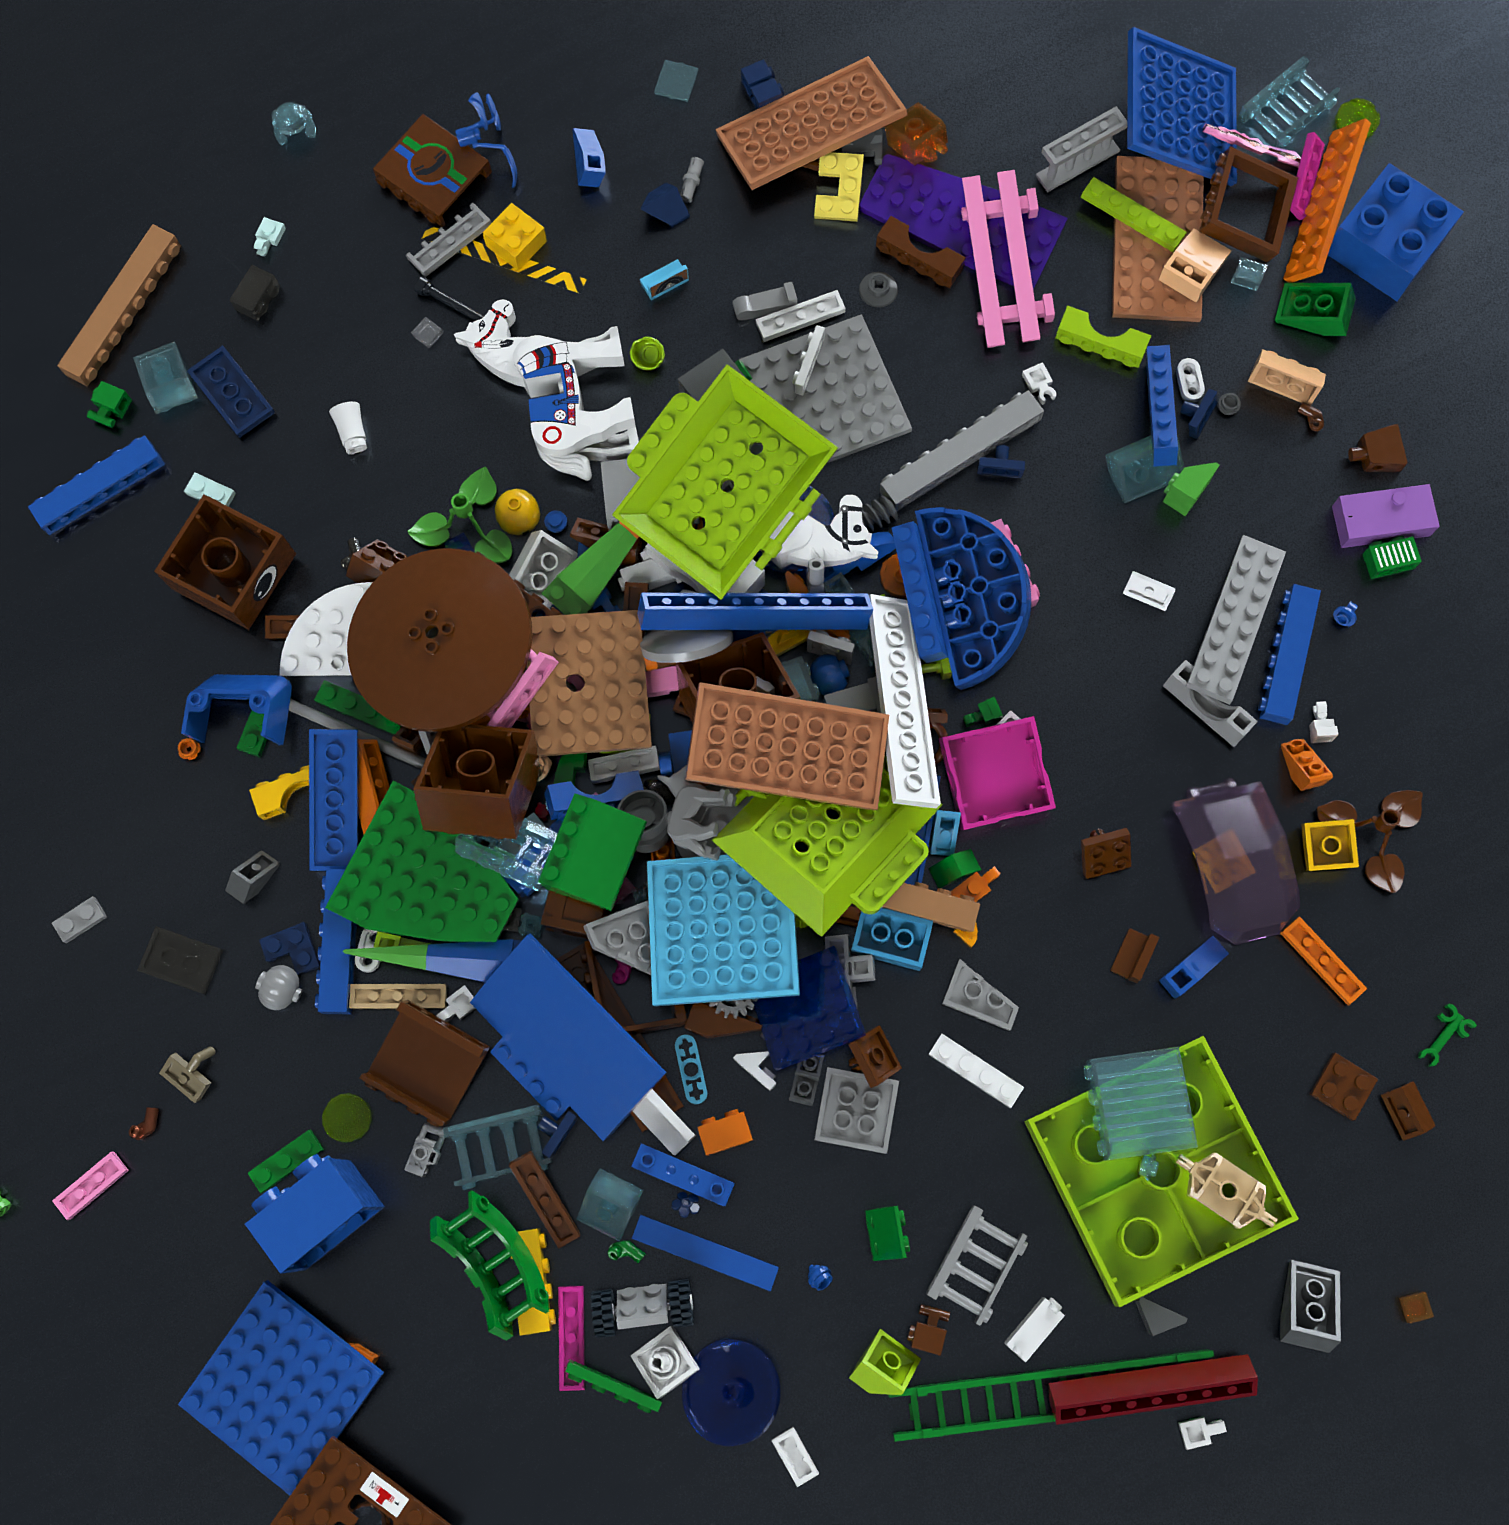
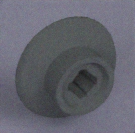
M872 272L866 275L860 282L859 294L866 304L872 307H885L896 299L898 285L891 275L885 272ZM875 285H877V286H881V285H882L883 288H882V289H881V288H875Z

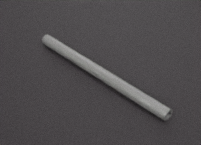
M290 699L289 711L329 729H358ZM358 729V739H377L381 752L422 769L425 758Z

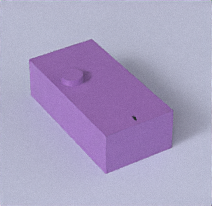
M1430 484L1339 496L1332 505L1341 548L1369 545L1377 541H1382L1383 543L1391 542V539L1398 536H1404L1405 538L1412 536L1414 538L1428 537L1440 527Z

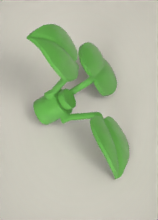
M483 467L470 475L462 483L459 493L452 497L451 505L453 508L449 510L448 523L442 514L432 512L422 516L408 530L410 537L417 543L428 547H437L449 540L450 533L447 528L452 526L453 518L456 514L459 518H469L482 538L475 545V553L477 551L482 553L496 564L506 562L512 555V544L509 537L497 529L491 530L485 536L472 515L474 503L486 505L497 494L496 484L487 467Z

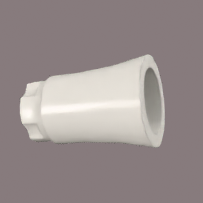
M345 402L332 407L329 413L336 425L347 454H355L366 450V436L361 419L360 404L357 402Z

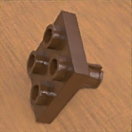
M1127 828L1109 833H1104L1102 829H1098L1099 835L1096 830H1093L1090 833V838L1081 840L1083 874L1086 879L1131 867L1130 833Z

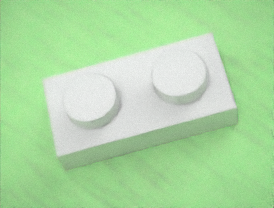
M1133 571L1123 594L1166 611L1175 588Z

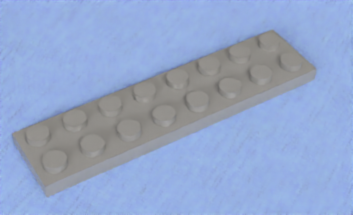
M1242 536L1186 684L1187 688L1229 705L1231 704L1286 551L1248 536Z

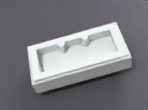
M794 1427L772 1439L776 1450L797 1487L819 1474Z

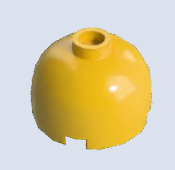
M516 488L500 495L495 505V517L501 529L508 534L523 535L522 533L528 530L530 532L538 524L540 509L538 502L531 493Z

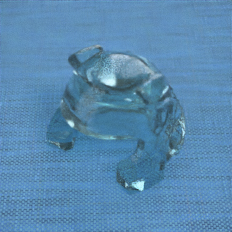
M285 102L278 106L276 110H273L272 125L275 130L273 132L280 145L288 141L284 134H297L305 126L307 137L315 138L316 126L312 120L313 116L305 106L295 102Z

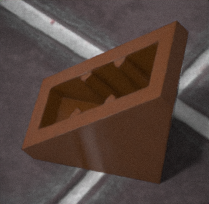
M402 726L392 737V741L396 746L420 756L424 746L418 730Z

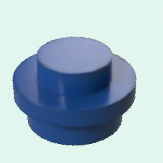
M555 510L546 515L544 523L550 532L559 533L566 528L567 518L563 512Z

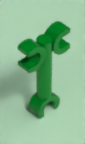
M1446 1004L1444 1006L1450 1011L1449 1017L1443 1013L1437 1015L1440 1021L1449 1022L1430 1048L1423 1049L1418 1054L1420 1059L1424 1058L1427 1053L1431 1055L1432 1060L1428 1064L1430 1067L1437 1065L1439 1062L1438 1053L1455 1031L1460 1037L1467 1038L1469 1034L1464 1031V1025L1466 1024L1470 1028L1477 1026L1473 1020L1465 1019L1460 1015L1453 1004Z

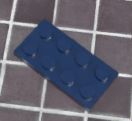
M223 345L187 370L239 438L275 413Z

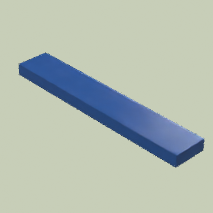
M640 1215L632 1236L634 1240L771 1291L779 1269L778 1266Z

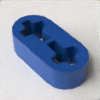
M671 751L659 752L660 773L667 777L673 775Z

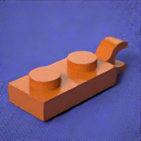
M995 866L982 877L978 872H975L951 891V896L960 898L961 894L974 897V902H978L991 892L988 884L998 878L1000 872Z

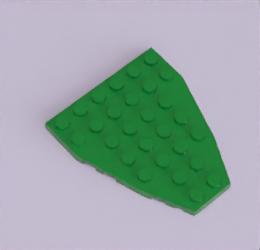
M392 781L325 908L367 930L437 941L497 942L519 898L499 873L489 856L467 834H447L445 832L423 830L414 791L396 781Z

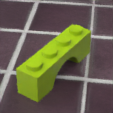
M1067 305L1055 338L1064 344L1079 346L1084 351L1101 354L1106 359H1115L1128 367L1139 368L1151 335L1130 328L1120 336H1103L1093 329L1087 312Z

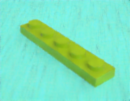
M1095 177L1092 178L1082 192V199L1173 253L1187 233Z

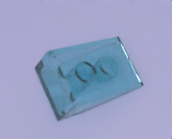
M175 341L133 357L144 392L156 414L169 411L173 407L189 403L198 398Z

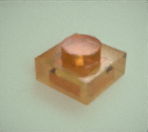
M1422 1291L1399 1298L1407 1323L1411 1324L1434 1317L1426 1292Z

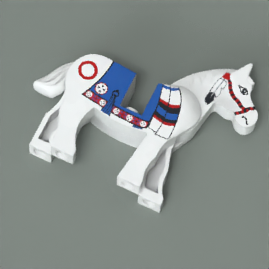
M502 299L493 303L488 313L482 319L473 323L469 322L466 331L454 334L456 342L467 346L484 367L501 379L524 387L529 396L534 398L529 399L532 435L539 456L552 468L589 481L592 478L589 460L606 462L627 459L631 451L638 444L631 398H624L615 406L603 411H584L582 394L577 378L598 367L625 366L617 326L610 327L608 331L600 336L588 338L581 342H565L540 335L511 337L509 328L514 324L516 316L512 304ZM560 393V394H557V395L545 396V395ZM627 430V431L624 432V433L616 434V433H618V432Z

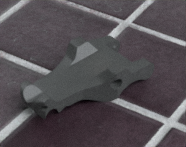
M880 128L841 147V153L864 154V157L874 156L875 166L882 165V129Z

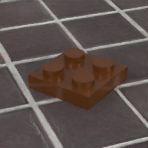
M1335 1052L1331 1055L1309 1095L1351 1121H1355L1378 1078Z

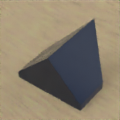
M664 183L649 192L640 208L646 213L668 223L671 227L690 217L677 187L668 183Z

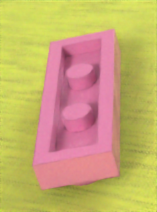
M110 1152L57 1196L53 1203L66 1220H71L129 1170L115 1152Z

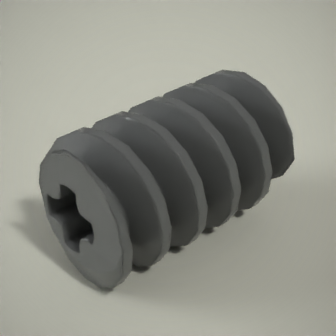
M880 496L879 502L872 500L871 506L867 503L863 505L862 522L871 532H874L875 523L879 528H882V520L890 524V516L898 520V514L892 501L885 496Z

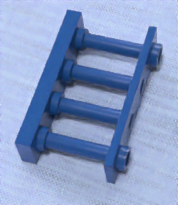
M642 1143L631 1166L722 1206H726L735 1183Z

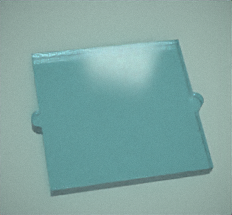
M665 60L654 93L669 97L670 100L674 98L688 102L699 68L685 65L683 62L677 63Z

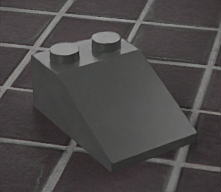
M1295 1260L1289 1262L1280 1317L1281 1342L1330 1353L1341 1342L1340 1271Z

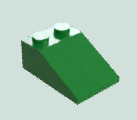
M1285 283L1275 322L1323 336H1346L1356 300L1352 283Z

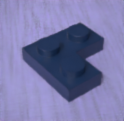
M305 922L259 939L266 961L269 963L290 955L295 971L299 976L320 968V961L318 960Z

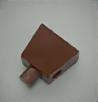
M1398 424L1365 433L1358 441V447L1349 448L1348 450L1349 460L1351 462L1361 460L1363 470L1366 472H1401L1408 464Z

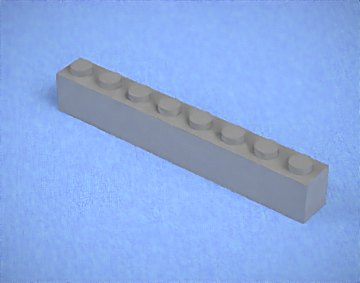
M1029 390L1023 394H1016L1009 403L998 405L987 417L981 416L971 427L960 429L952 439L941 441L933 451H925L919 456L917 461L913 463L908 462L900 468L898 473L894 475L889 474L884 477L880 483L879 492L882 496L892 501L896 511L900 510L976 462L980 457L995 450L996 446L1006 443L1039 422L1044 413L1043 408Z

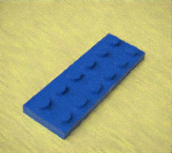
M309 729V871L346 869L358 847V729Z

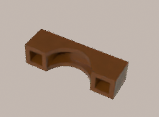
M890 216L877 235L876 247L882 253L894 256L900 263L908 264L915 268L921 275L933 278L937 284L951 288L964 268L966 257L948 247L935 253H926L918 250L909 239V225Z

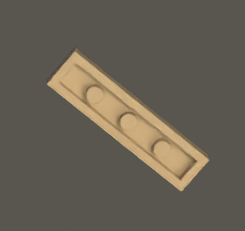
M350 984L349 1008L397 1009L401 1001L409 1000L423 1009L447 1008V985Z

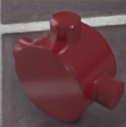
M539 802L534 813L539 819L546 822L548 821L549 811L546 809V805Z

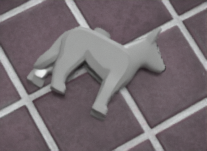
M687 764L670 777L658 775V778L668 786L675 797L672 811H669L667 814V833L672 838L673 843L681 848L691 850L701 857L718 861L721 849L719 847H710L706 841L708 838L717 836L718 823L712 822L708 826H702L700 823L709 807H734L737 797L730 793L728 789L722 788L720 791H712L701 784L685 780Z

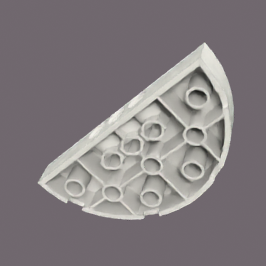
M373 582L355 583L334 589L318 598L303 611L286 638L280 661V676L351 675L347 655L349 627L359 601ZM432 628L428 632V638L436 637L438 628Z

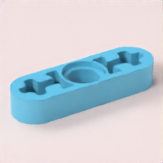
M681 1035L675 1042V1050L685 1095L690 1103L699 1105L707 1099L708 1092L697 1043L692 1036ZM687 1039L688 1043H693V1046L689 1047L690 1056L696 1054V1059L688 1058L683 1062L681 1061V1057H686L684 1049H679V1046L683 1044L682 1040ZM695 1063L698 1066V1073L692 1077L687 1076L684 1072L686 1064ZM701 1077V1082L696 1083L698 1089L703 1090V1094L700 1095L699 1100H696L695 1097H690V1093L693 1092L692 1083L687 1086L686 1081H694Z

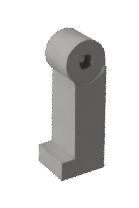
M788 282L784 283V287L749 296L737 297L733 300L732 304L736 318L738 320H748L763 317L797 305V296L793 283Z

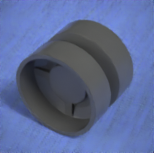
M637 790L629 793L621 800L617 809L647 821L636 851L650 853L665 846L670 836L667 833L668 811L664 799L654 791Z

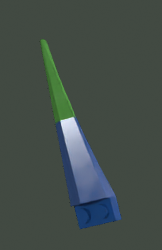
M510 939L498 940L497 942H459L344 949L343 952L348 955L486 983L522 940Z

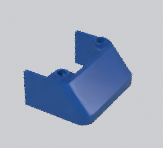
M212 675L189 693L186 700L181 734L199 743H205L212 699L249 700V706L252 711L264 714L261 736L278 745H283L292 692L291 682L278 675Z

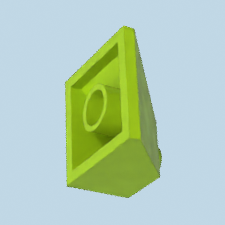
M880 1329L859 1359L849 1379L871 1394L902 1395L921 1358Z

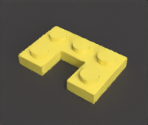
M830 152L820 157L819 176L840 177L838 196L816 195L815 219L858 222L864 154Z

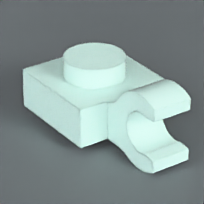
M263 218L255 234L257 240L254 248L258 249L257 255L265 257L271 244L278 245L286 229L283 223Z

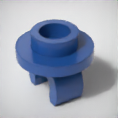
M1350 601L1346 607H1337L1333 613L1334 619L1340 625L1352 626L1357 620L1355 610L1358 606Z

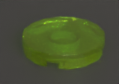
M1354 98L1341 105L1336 114L1335 123L1337 128L1340 129L1366 118L1371 122L1367 139L1375 133L1380 124L1379 111L1377 113L1376 106L1372 102Z
M350 1093L340 1094L332 1098L322 1114V1124L327 1135L343 1143L354 1142L362 1138L369 1130L372 1121L371 1110L367 1102L360 1096Z

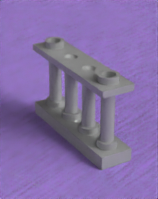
M1118 107L1110 109L1042 148V154L1050 166L1036 173V177L1047 192L1120 152L1119 147L1112 138L1113 135L1127 128V120Z
M972 1205L926 1294L935 1300L938 1296L949 1298L976 1314L974 1323L981 1326L982 1322L987 1323L991 1317L993 1310L990 1307L1017 1255H1023L1028 1242L1025 1241L1027 1235L1020 1233L1016 1239L986 1222L984 1217L981 1216L983 1210ZM973 1229H980L1010 1246L1012 1249L1006 1261L972 1242L973 1239L969 1238ZM968 1251L999 1269L1000 1272L994 1284L962 1266L958 1260L961 1252L966 1253ZM950 1273L953 1275L956 1273L989 1292L983 1305L975 1303L948 1287L949 1284L946 1283V1280Z

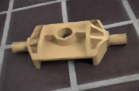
M1212 1153L1201 1161L1194 1163L1182 1154L1178 1156L1179 1159H1176L1175 1163L1190 1173L1187 1189L1189 1197H1193L1233 1224V1227L1236 1229L1248 1225L1255 1219H1260L1271 1228L1275 1225L1278 1219L1266 1212L1264 1208L1266 1197L1265 1185L1217 1153ZM1226 1183H1230L1234 1187L1235 1192L1231 1198L1225 1197L1222 1193V1187Z

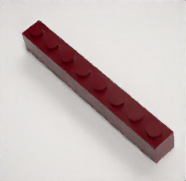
M1245 1354L1048 1383L1049 1402L1055 1423L1058 1425L1256 1396L1258 1377L1249 1355Z

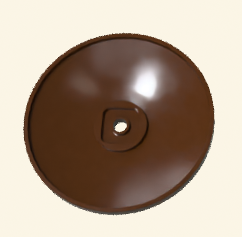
M444 548L423 551L411 555L388 568L370 585L354 611L347 638L350 672L355 685L364 699L388 720L400 726L418 731L438 732L457 729L488 715L516 687L526 668L531 651V615L525 597L518 585L504 569L492 560L480 554L461 549ZM432 628H438L437 636L428 638V632Z

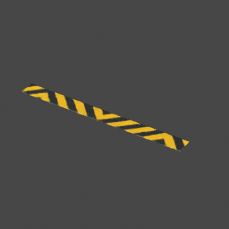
M428 225L422 240L434 241L440 236L439 228ZM474 240L458 251L581 294L587 280L529 260L518 271L486 247L485 244Z

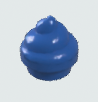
M824 1265L809 1266V1285L818 1291L828 1287L833 1280L830 1269Z

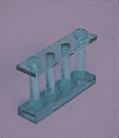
M1302 56L1243 105L1238 119L1243 124L1250 118L1260 123L1276 139L1272 147L1285 148L1291 142L1294 135L1325 109L1330 110L1338 101L1337 96L1341 90L1339 87L1328 94L1307 75L1306 69L1310 60L1305 56ZM1296 80L1298 82L1301 81L1321 101L1313 107L1291 87L1292 83ZM1280 93L1286 94L1306 113L1297 119L1276 99ZM1270 106L1291 126L1282 132L1261 113L1262 108Z
M534 1105L443 1128L444 1137L452 1138V1142H455L462 1180L454 1181V1187L461 1186L462 1190L477 1187L476 1182L512 1174L511 1168L496 1171L488 1133H491L490 1128L498 1126L500 1130H503L510 1163L518 1158L512 1127H514V1122L522 1120L527 1125L532 1153L542 1170H548V1165L553 1164V1159L543 1158L536 1125L538 1117L543 1116L542 1106ZM476 1132V1136H479L486 1174L472 1177L465 1139H467L466 1134Z

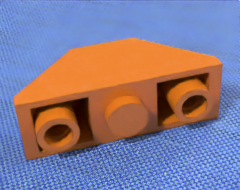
M1294 739L1281 744L1290 777L1300 791L1322 786L1333 778L1332 772L1304 739Z

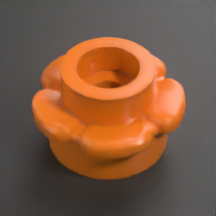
M191 738L183 739L178 744V754L182 759L193 760L201 751L200 744Z

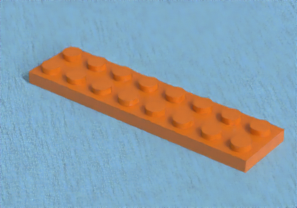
M1366 118L1333 131L1329 137V143L1323 155V161L1317 173L1314 188L1311 191L1310 204L1305 209L1306 217L1299 228L1289 263L1286 266L1283 279L1288 283L1320 274L1323 271L1371 122Z

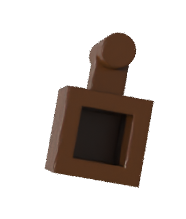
M921 1304L919 1314L928 1316L927 1322L916 1321L915 1326L910 1325L907 1340L911 1341L910 1346L912 1348L941 1356L947 1330L937 1327L938 1320L948 1322L950 1312Z

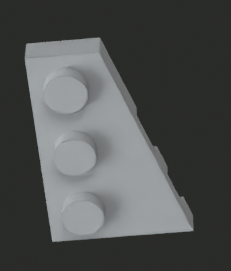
M959 959L942 1004L1010 1031L1019 1007Z

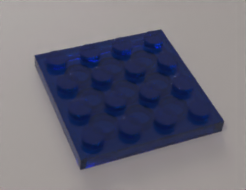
M835 946L798 960L799 996L759 998L757 1001H753L759 1023L762 1025L761 1029L773 1068L776 1071L866 1036Z

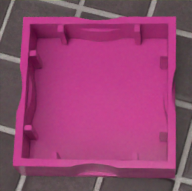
M1034 716L939 738L955 810L961 813L960 830L1056 808L1049 777L1042 761V747Z

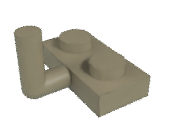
M208 1047L194 1054L189 1063L177 1053L169 1056L159 1074L191 1101L197 1103L202 1099L211 1082L196 1069L202 1061L215 1055V1049Z

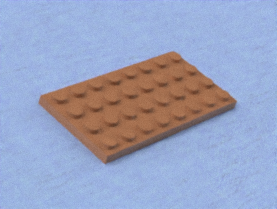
M867 56L717 128L716 133L747 184L753 190L907 116V109L870 57Z
M1117 156L1115 190L1186 231L1187 233L1181 243L1194 228L1198 231L1200 230L1202 223L1200 217L1203 213L1204 176L1151 157ZM1114 218L1112 318L1200 322L1202 319V295L1197 302H1194L1159 281L1162 270L1173 255V252Z
M700 682L698 685L685 780L876 811L879 804L890 715Z

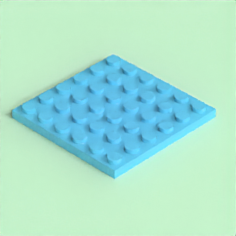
M727 854L720 855L718 861L704 857L647 861L653 1006L800 995L795 914Z

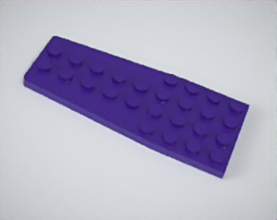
M890 154L884 155L882 165L878 166L860 202V211L884 224L890 216H893L909 225V237L938 252L948 247L966 257L965 266L976 270L969 223L967 220H962L961 208L966 207L962 178ZM981 185L984 202L1001 199L999 190ZM1038 206L1039 210L1036 218L1028 219V213L1022 214L1033 291L1068 219ZM1004 217L986 219L995 279L1014 286Z

